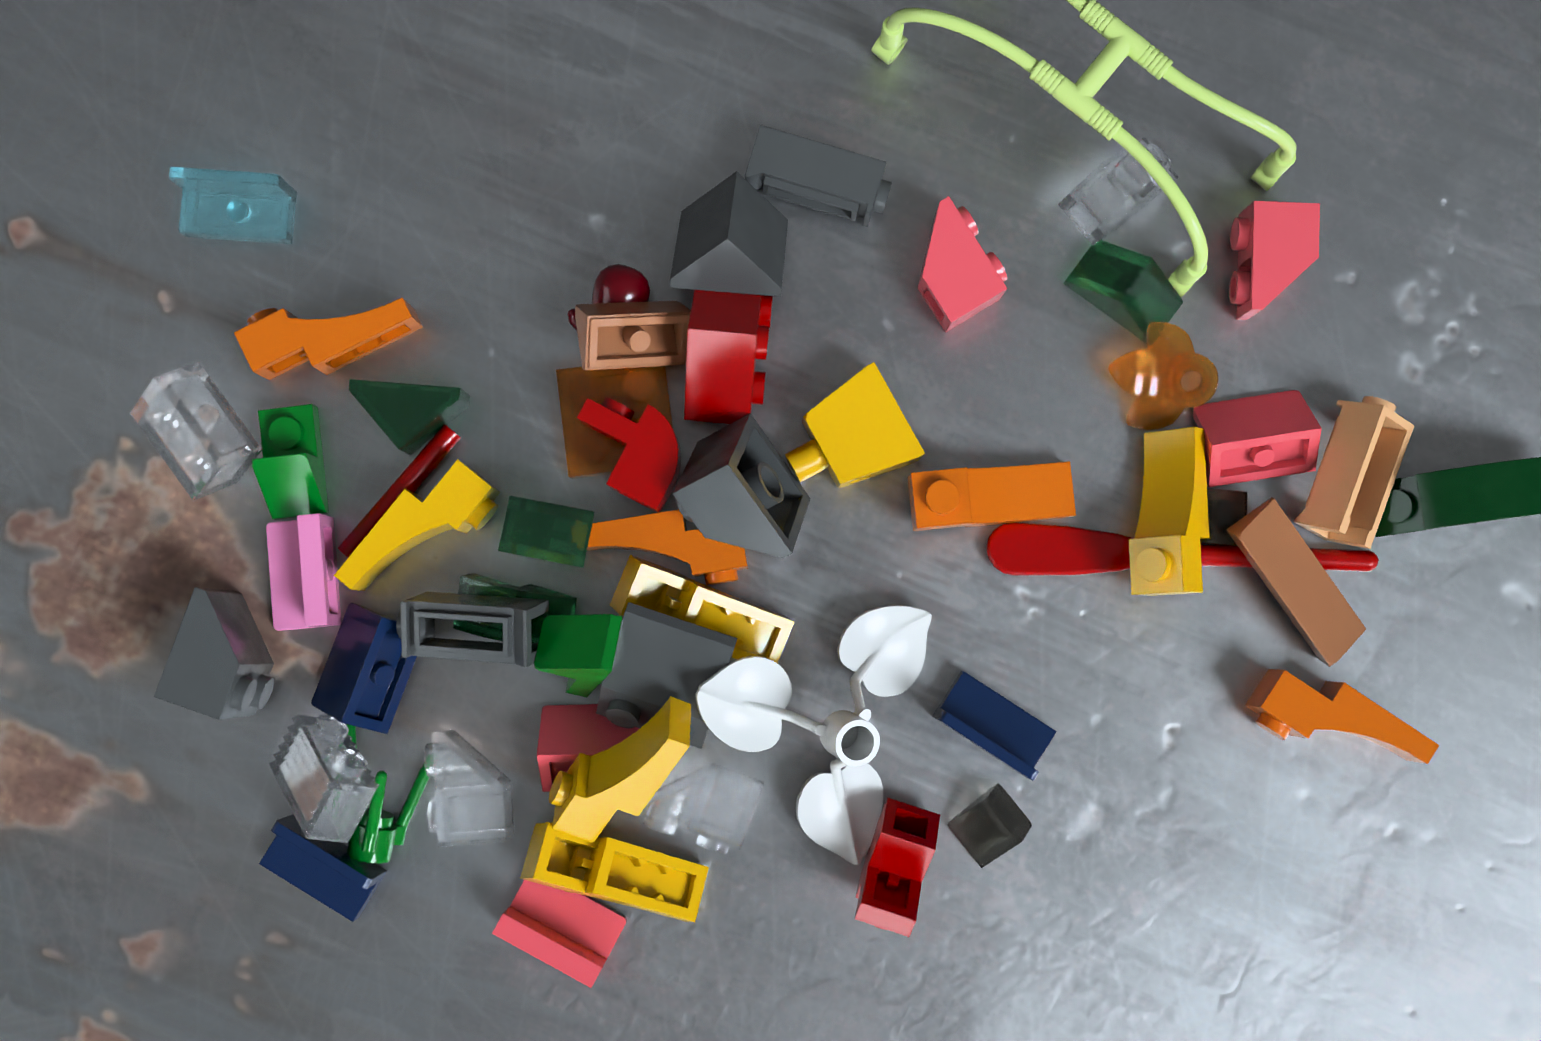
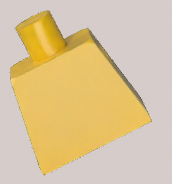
M875 362L864 367L803 416L802 423L811 440L784 455L799 483L827 469L836 486L842 488L919 461L925 452Z

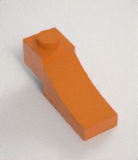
M400 298L366 312L329 319H299L284 308L280 310L268 308L247 319L248 326L234 332V335L252 371L271 380L307 361H310L312 367L329 375L423 328L414 308L406 300Z
M1070 461L1007 467H964L913 472L907 477L913 531L963 526L966 528L1076 516Z
M679 509L571 527L574 547L580 552L624 549L660 554L690 565L694 577L705 576L706 585L737 581V570L748 569L745 548L705 538L699 529L687 531L686 520Z
M1268 669L1245 706L1259 714L1255 721L1257 725L1282 740H1285L1288 735L1308 739L1314 729L1336 730L1369 740L1407 761L1424 764L1429 763L1440 746L1345 682L1325 681L1318 692L1286 670Z

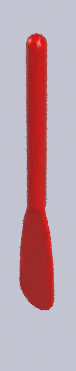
M1007 523L994 529L988 538L986 549L988 559L993 566L1005 574L1081 575L1130 569L1129 539L1134 538L1117 533L1071 526ZM1201 545L1202 566L1253 568L1238 546ZM1310 548L1325 570L1368 572L1374 570L1379 561L1378 556L1369 550Z

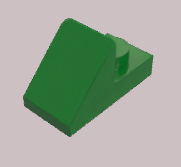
M313 404L258 410L263 458L252 459V467L272 519L279 520L295 518L297 515L329 513L318 407Z
M613 614L547 616L543 620L534 661L535 669L568 677L565 693L587 698L612 672L622 617Z

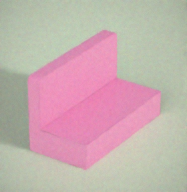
M317 513L297 515V520L268 523L266 533L274 629L286 631L341 625L339 582L334 576L338 571L334 517Z

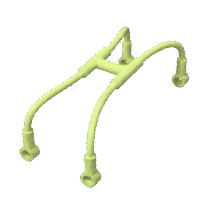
M1066 0L1080 12L1079 18L1088 23L1090 27L1097 30L1099 34L1109 41L1076 83L1060 74L1058 70L1044 59L1039 62L1007 39L975 23L948 13L925 8H904L894 12L884 20L881 35L874 43L871 52L887 65L896 59L907 43L908 39L903 35L904 23H927L952 30L990 47L1017 63L1030 73L1029 78L1031 80H1034L1036 84L1043 87L1052 97L1089 126H1092L1094 130L1108 141L1113 138L1132 155L1168 197L1190 236L1194 256L1188 260L1184 259L1164 283L1165 286L1180 298L1206 273L1208 245L1194 210L1168 172L1135 137L1122 127L1123 121L1119 120L1118 117L1110 113L1109 110L1105 109L1104 106H1101L1093 98L1127 56L1130 57L1138 65L1146 69L1147 72L1151 73L1152 76H1155L1156 79L1164 78L1199 102L1248 126L1277 143L1280 147L1274 153L1271 152L1250 177L1264 190L1268 191L1296 160V143L1285 130L1184 75L1172 66L1173 60L1169 59L1163 52H1160L1154 45H1151L1149 41L1113 13H1110L1108 9L1101 6L1096 0Z

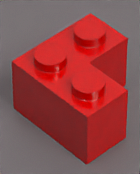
M705 290L694 291L687 332L684 420L731 424L752 412V404L763 405L766 372L755 371L756 359H767L773 296Z

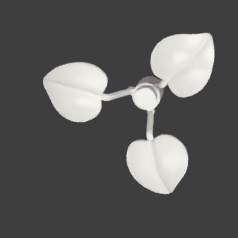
M906 605L876 607L859 614L844 628L837 646V656L845 667L855 672L849 680L855 707L854 712L839 710L830 714L823 723L785 709L792 697L790 678L779 664L761 656H747L730 662L729 665L721 668L701 683L696 692L698 711L706 726L721 741L737 750L759 752L772 748L780 738L782 719L820 736L823 747L837 757V759L832 760L830 763L831 772L815 773L801 787L796 801L797 820L804 833L815 843L838 854L854 865H859L867 854L883 808L881 779L872 766L868 764L878 752L880 737L877 729L868 722L871 712L865 707L861 682L867 691L881 697L899 695L915 682L925 660L927 632L932 617L929 612Z

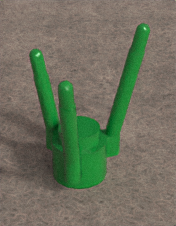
M345 724L346 818L342 834L350 837L347 855L361 862L387 863L391 861L393 846L404 845L407 826L439 755L436 750L429 751L396 823H393L394 815L392 813L382 810L387 781V773L385 771L377 772L370 807L362 809L359 816L356 726Z

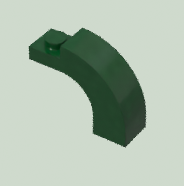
M1541 457L1459 467L1397 478L1392 487L1375 537L1541 515Z

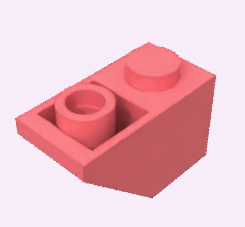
M949 196L939 202L935 212L917 287L945 333L999 301L1007 290L1004 281L1007 280V274L1002 263L993 252L985 254L975 238L979 232L971 214L963 206L957 209Z
M1253 201L1233 220L1230 244L1232 250L1238 251L1237 271L1232 273L1230 279L1229 298L1232 304H1237L1236 320H1248L1259 313L1319 258L1320 203Z

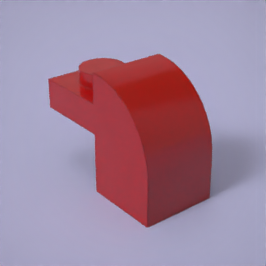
M608 397L604 398L601 405L587 398L577 419L584 426L625 446L606 485L657 513L661 512L678 480L681 469L680 445L670 423L661 412L649 404L637 424L631 421L635 412L625 405Z
M887 797L860 875L855 898H858L855 920L910 937L917 919L921 884L936 850L940 814Z

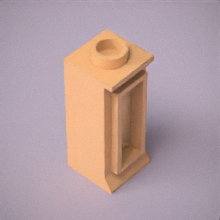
M1364 396L1362 402L1337 401L1336 405L1341 408L1340 415L1337 416L1305 509L1294 519V523L1326 541L1371 549L1415 425L1395 413V404L1378 397Z

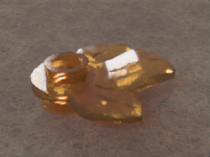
M1150 322L1146 334L1147 348L1125 353L1108 366L1109 373L1116 383L1128 394L1136 397L1128 411L1126 423L1131 427L1144 430L1161 429L1169 426L1178 419L1185 407H1197L1206 403L1215 394L1219 381L1215 365L1207 357L1195 353L1192 341L1183 329L1166 322ZM1189 371L1198 372L1201 378L1200 384L1193 390H1185L1181 385L1183 375Z

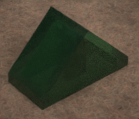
M1099 239L1093 242L1063 283L1149 346L1155 342L1184 302L1152 257Z
M354 379L349 381V391L394 445L410 456L428 442L444 424L448 425L466 410L470 403V395L457 387Z
M509 496L498 551L531 560L583 568L595 512Z

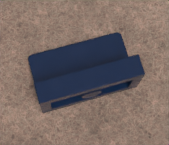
M354 603L348 605L312 698V706L341 723L388 734L417 656L402 657L401 639L397 634L396 619L380 615Z
M964 671L960 672L932 716L1032 781L1035 780L1039 773L1034 768L1057 732Z
M296 814L278 819L271 829L276 834V837L259 864L352 922L357 920L387 870L376 863L361 862L350 858L347 855L348 846Z

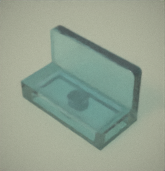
M170 167L169 179L183 189L179 232L185 237L292 244L297 191L280 175Z

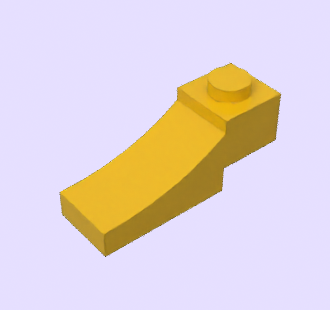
M1187 427L1144 433V476L1141 508L1134 539H1129L1131 595L1158 596L1203 593L1200 539L1210 538L1204 429Z
M457 459L425 500L418 494L404 489L334 576L351 590L365 591L387 567L420 543L452 529L465 534L472 527L480 530L496 512L498 504L494 500L501 492L471 467Z
M630 555L610 602V606L622 616H624L627 605L630 602L735 637L737 642L732 655L734 659L747 656H761L771 659L778 664L794 625V621L784 615L749 603L688 578L679 572Z
M670 696L662 708L645 725L623 741L592 756L579 753L567 772L559 771L551 786L549 803L555 805L552 829L594 843L617 809L639 816L690 746L691 704Z
M550 822L535 824L520 879L570 893H577L638 908L685 922L696 921L709 867L609 837H597L595 842L592 843L552 829L553 823Z

